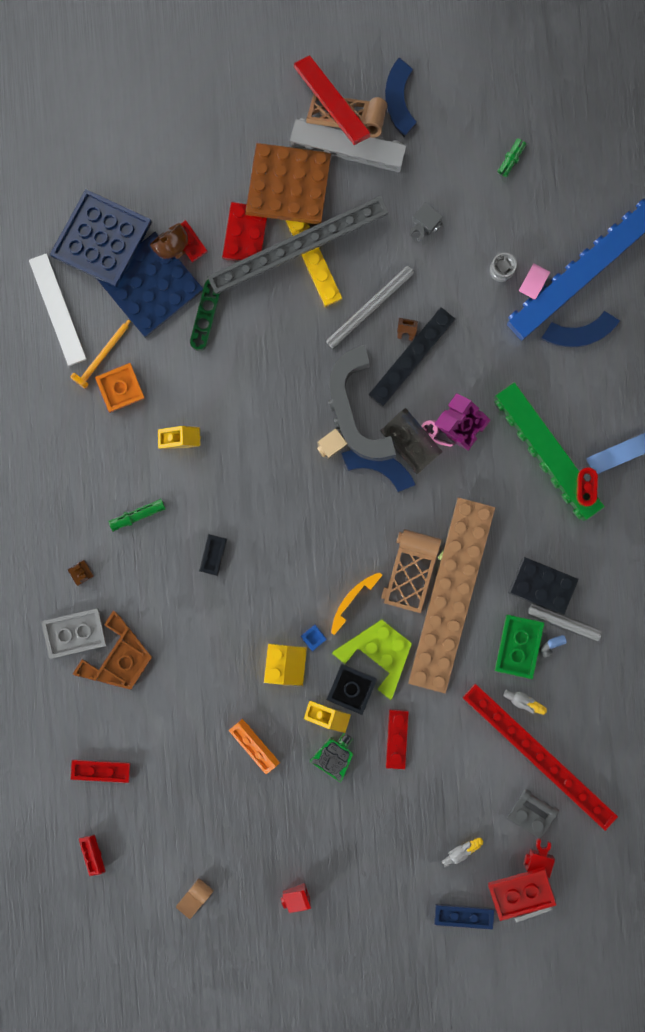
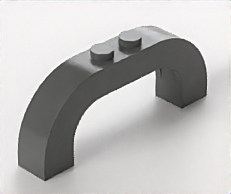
M363 345L349 350L335 363L329 379L332 399L328 401L331 411L336 412L337 418H333L336 429L341 430L347 446L355 454L372 461L389 460L396 458L391 436L378 440L363 437L356 428L345 390L346 382L353 373L370 368L366 348Z

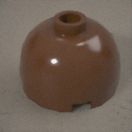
M179 222L169 227L168 231L161 233L151 242L150 247L159 257L163 259L175 257L178 259L185 254L184 249L188 245V235Z

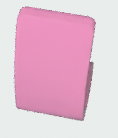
M533 263L519 291L532 299H536L550 271Z
M428 420L422 424L421 433L424 437L440 445L449 447L455 445V443L445 442L436 438L440 429L434 425L435 420ZM432 424L434 426V433H428V427L426 426H430Z

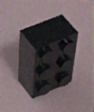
M523 557L508 593L545 609L565 615L579 579Z

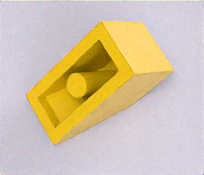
M178 426L159 429L158 449L199 447L201 439L200 427Z
M309 701L304 719L327 729L345 733L351 714Z

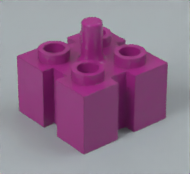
M456 393L448 404L450 409L445 410L434 425L447 434L446 436L453 443L469 451L477 440L475 436L478 431L483 432L491 420L471 400Z

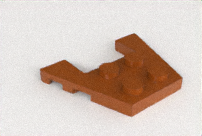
M113 610L104 626L120 635L119 640L100 669L82 659L73 675L132 690L152 659V655L119 614Z

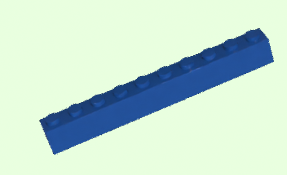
M644 198L636 205L637 209L633 213L628 211L621 218L623 221L619 225L615 223L607 230L609 234L605 237L601 235L593 242L595 245L590 250L586 248L579 255L581 258L576 263L574 260L565 267L566 271L562 275L560 273L556 274L551 279L552 284L548 287L544 285L536 299L529 298L523 303L522 306L524 308L520 312L515 310L508 317L510 320L507 326L521 341L645 234Z

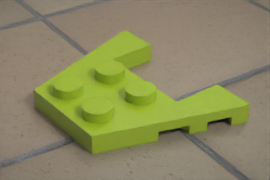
M381 619L334 650L332 654L346 664L357 649L361 650L389 673L377 690L391 700L412 643Z

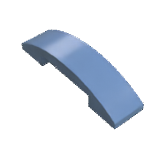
M645 433L586 458L589 467L599 474L645 454Z

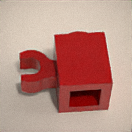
M538 838L536 840V847L539 851L530 849L529 854L525 855L523 865H525L527 872L545 867L547 876L550 878L555 862L553 855L548 854L551 849V842L548 841L546 847H541V839Z

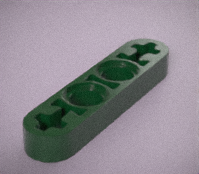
M209 279L204 284L190 338L191 347L196 351H203L208 345L221 293L216 295L213 291V297H216V299L210 297L211 291L208 286H211ZM212 301L214 304L213 309L206 311L203 308L204 302ZM201 319H206L209 321V325L207 328L201 329L198 326V322ZM196 330L201 333H207L206 336L202 334L201 340L204 344H200L199 347H196L194 340L199 338V333H196Z

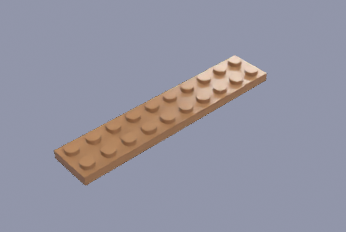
M457 497L408 684L446 694L495 507Z

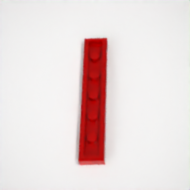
M309 55L295 62V70L352 144L356 145L370 138L368 129L312 57Z

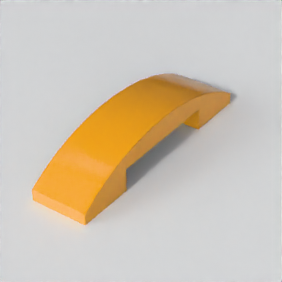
M381 573L367 577L346 595L338 607L333 620L331 631L333 635L337 633L346 621L341 616L344 610L364 586L371 590L381 578Z

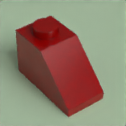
M305 883L283 891V897L280 898L284 909H288L289 913L311 909V899Z

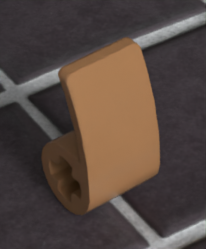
M198 878L177 904L176 908L187 918L191 919L214 890Z

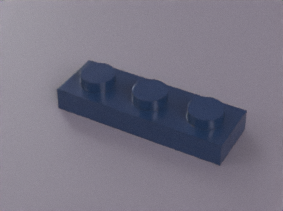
M435 905L434 925L493 930L494 909Z

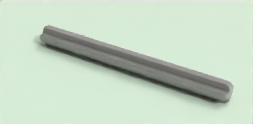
M406 266L327 339L326 343L332 349L336 347L414 274V271L409 266Z

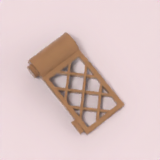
M313 94L306 123L340 128L336 121L332 119V116L324 111L326 108L316 103L319 99ZM375 97L370 101L344 98L368 129L370 137H378L382 132L388 107L387 102L379 97ZM363 107L364 109L356 111L354 108ZM317 113H320L322 115V117L319 118L312 116Z
M404 529L403 533L399 532L396 543L400 544L388 588L384 587L381 598L384 599L385 604L421 613L441 539ZM401 553L409 554L413 562L403 567L400 562ZM423 558L431 560L429 568L422 572L417 562ZM415 563L420 573L409 578L405 569ZM403 570L408 580L398 585L394 578L397 573ZM422 575L425 581L424 587L416 590L412 580ZM410 582L415 592L405 597L400 587ZM398 589L403 598L397 602L389 600L390 593ZM417 594L420 599L418 608L410 606L406 599Z

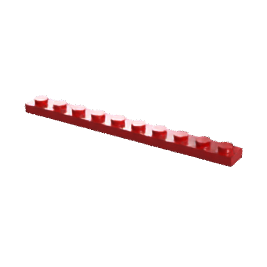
M474 684L462 698L603 830L606 831L618 818L609 807L478 685Z

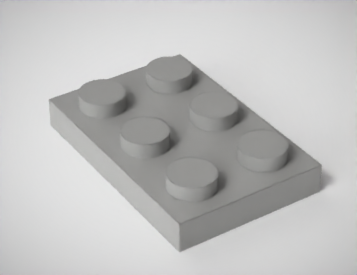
M99 608L41 621L49 659L107 646Z

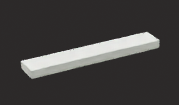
M47 253L30 259L31 268L68 366L87 360Z

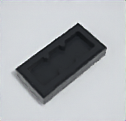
M208 534L199 572L218 576L227 543L226 538Z

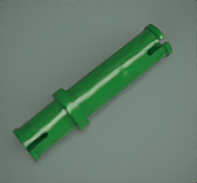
M160 498L136 510L126 511L123 515L109 520L108 523L112 532L128 525L130 527L133 523L166 510Z

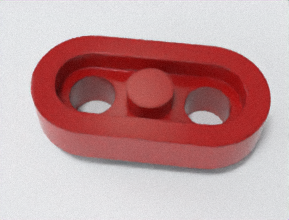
M590 467L580 470L577 476V501L580 505L587 507L596 502L598 474ZM585 474L590 476L589 481L584 480ZM585 493L589 495V500L587 501L583 499Z

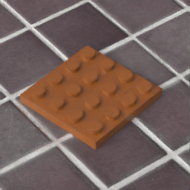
M256 143L246 215L311 224L322 223L331 154L322 151Z

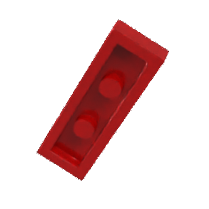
M389 710L386 768L405 769L409 711Z
M73 759L70 780L129 783L131 763Z

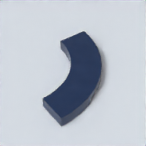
M398 58L387 78L385 101L387 102L388 114L393 125L405 137L417 124V121L408 111L404 98L405 85L413 69L401 58Z
M603 311L595 321L582 327L568 328L551 322L541 339L560 347H584L603 339L618 325L620 320Z
M352 450L341 453L348 471L354 469L378 471L393 483L397 492L416 485L405 467L394 458L384 461H372L358 456Z

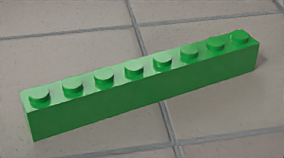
M512 383L494 397L496 400L494 401L495 406L499 411L503 410L507 415L505 419L511 427L515 426L519 439L528 444L529 448L527 449L533 457L538 458L541 462L539 463L540 468L544 473H549L553 486L556 489L559 487L563 494L561 496L567 504L570 503L574 508V515L579 520L585 521L603 509L605 506L598 496L596 502L591 506L585 507L578 503L577 476L579 470L516 383ZM585 493L583 499L589 500V495Z

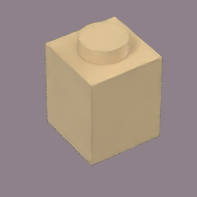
M334 429L317 442L319 445L317 450L322 457L327 456L328 459L347 446L346 441L337 429Z

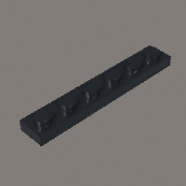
M440 307L372 389L369 396L384 407L456 318Z

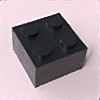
M341 663L326 700L363 715L377 678Z

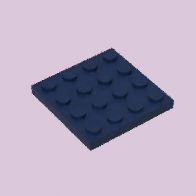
M85 189L49 255L117 288L149 230L152 220Z
M153 232L142 241L117 288L97 279L145 338L203 291L201 285L179 259L175 257L163 259L153 251L150 244L159 236L156 232Z

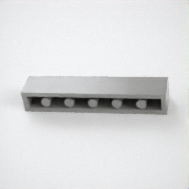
M305 118L295 119L290 139L291 147L330 153L333 157L396 172L401 171L406 145H403L400 141L393 140L390 142L378 136L370 137L353 145L341 128L337 127L335 129L330 126L306 123L307 119Z

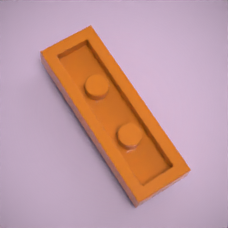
M243 719L228 730L265 774L280 764L275 755L271 753Z

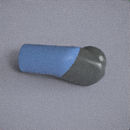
M561 635L552 638L541 646L540 652H542V656L544 658L550 657L553 654L551 649L566 644L565 636Z

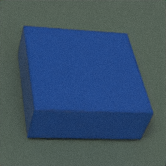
M316 625L300 636L312 651L327 640Z

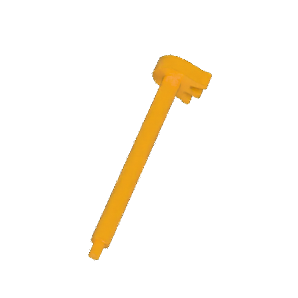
M128 319L126 323L121 325L81 377L73 373L70 378L86 389L89 385L86 382L87 379L125 333L131 321Z

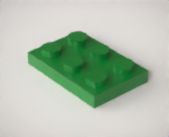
M506 614L494 671L533 679L544 622Z

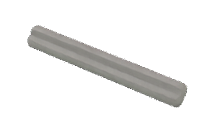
M531 604L529 608V615L595 641H599L602 631L535 604Z

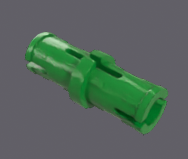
M517 138L511 150L505 154V160L497 170L500 175L506 168L502 176L508 177L513 166L519 162V156L527 146L523 141L520 147H518L522 141L521 139Z

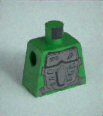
M343 733L338 741L330 737L310 759V763L341 783L354 754L353 751L348 749L353 738L346 733Z

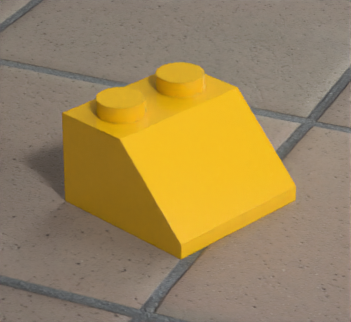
M269 643L264 683L303 686L307 647Z

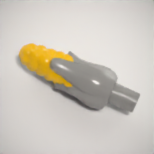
M508 690L504 692L503 697L510 699L512 704L518 708L542 715L547 712L545 706L525 693H513Z
M477 838L452 849L449 852V856L442 860L445 868L452 863L459 864L468 858L469 855L483 845V839Z

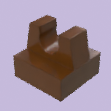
M399 318L397 338L401 339L403 333H408L409 341H413L418 321Z
M85 560L67 569L77 586L94 577Z

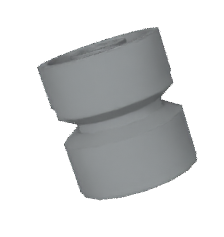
M507 252L497 254L490 266L491 277L498 282L508 281L517 268L515 257Z

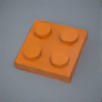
M131 363L95 377L109 413L145 399Z

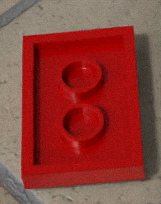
M231 202L222 259L241 261L262 251L267 218L246 215L247 204Z
M545 867L488 883L500 921L556 906Z

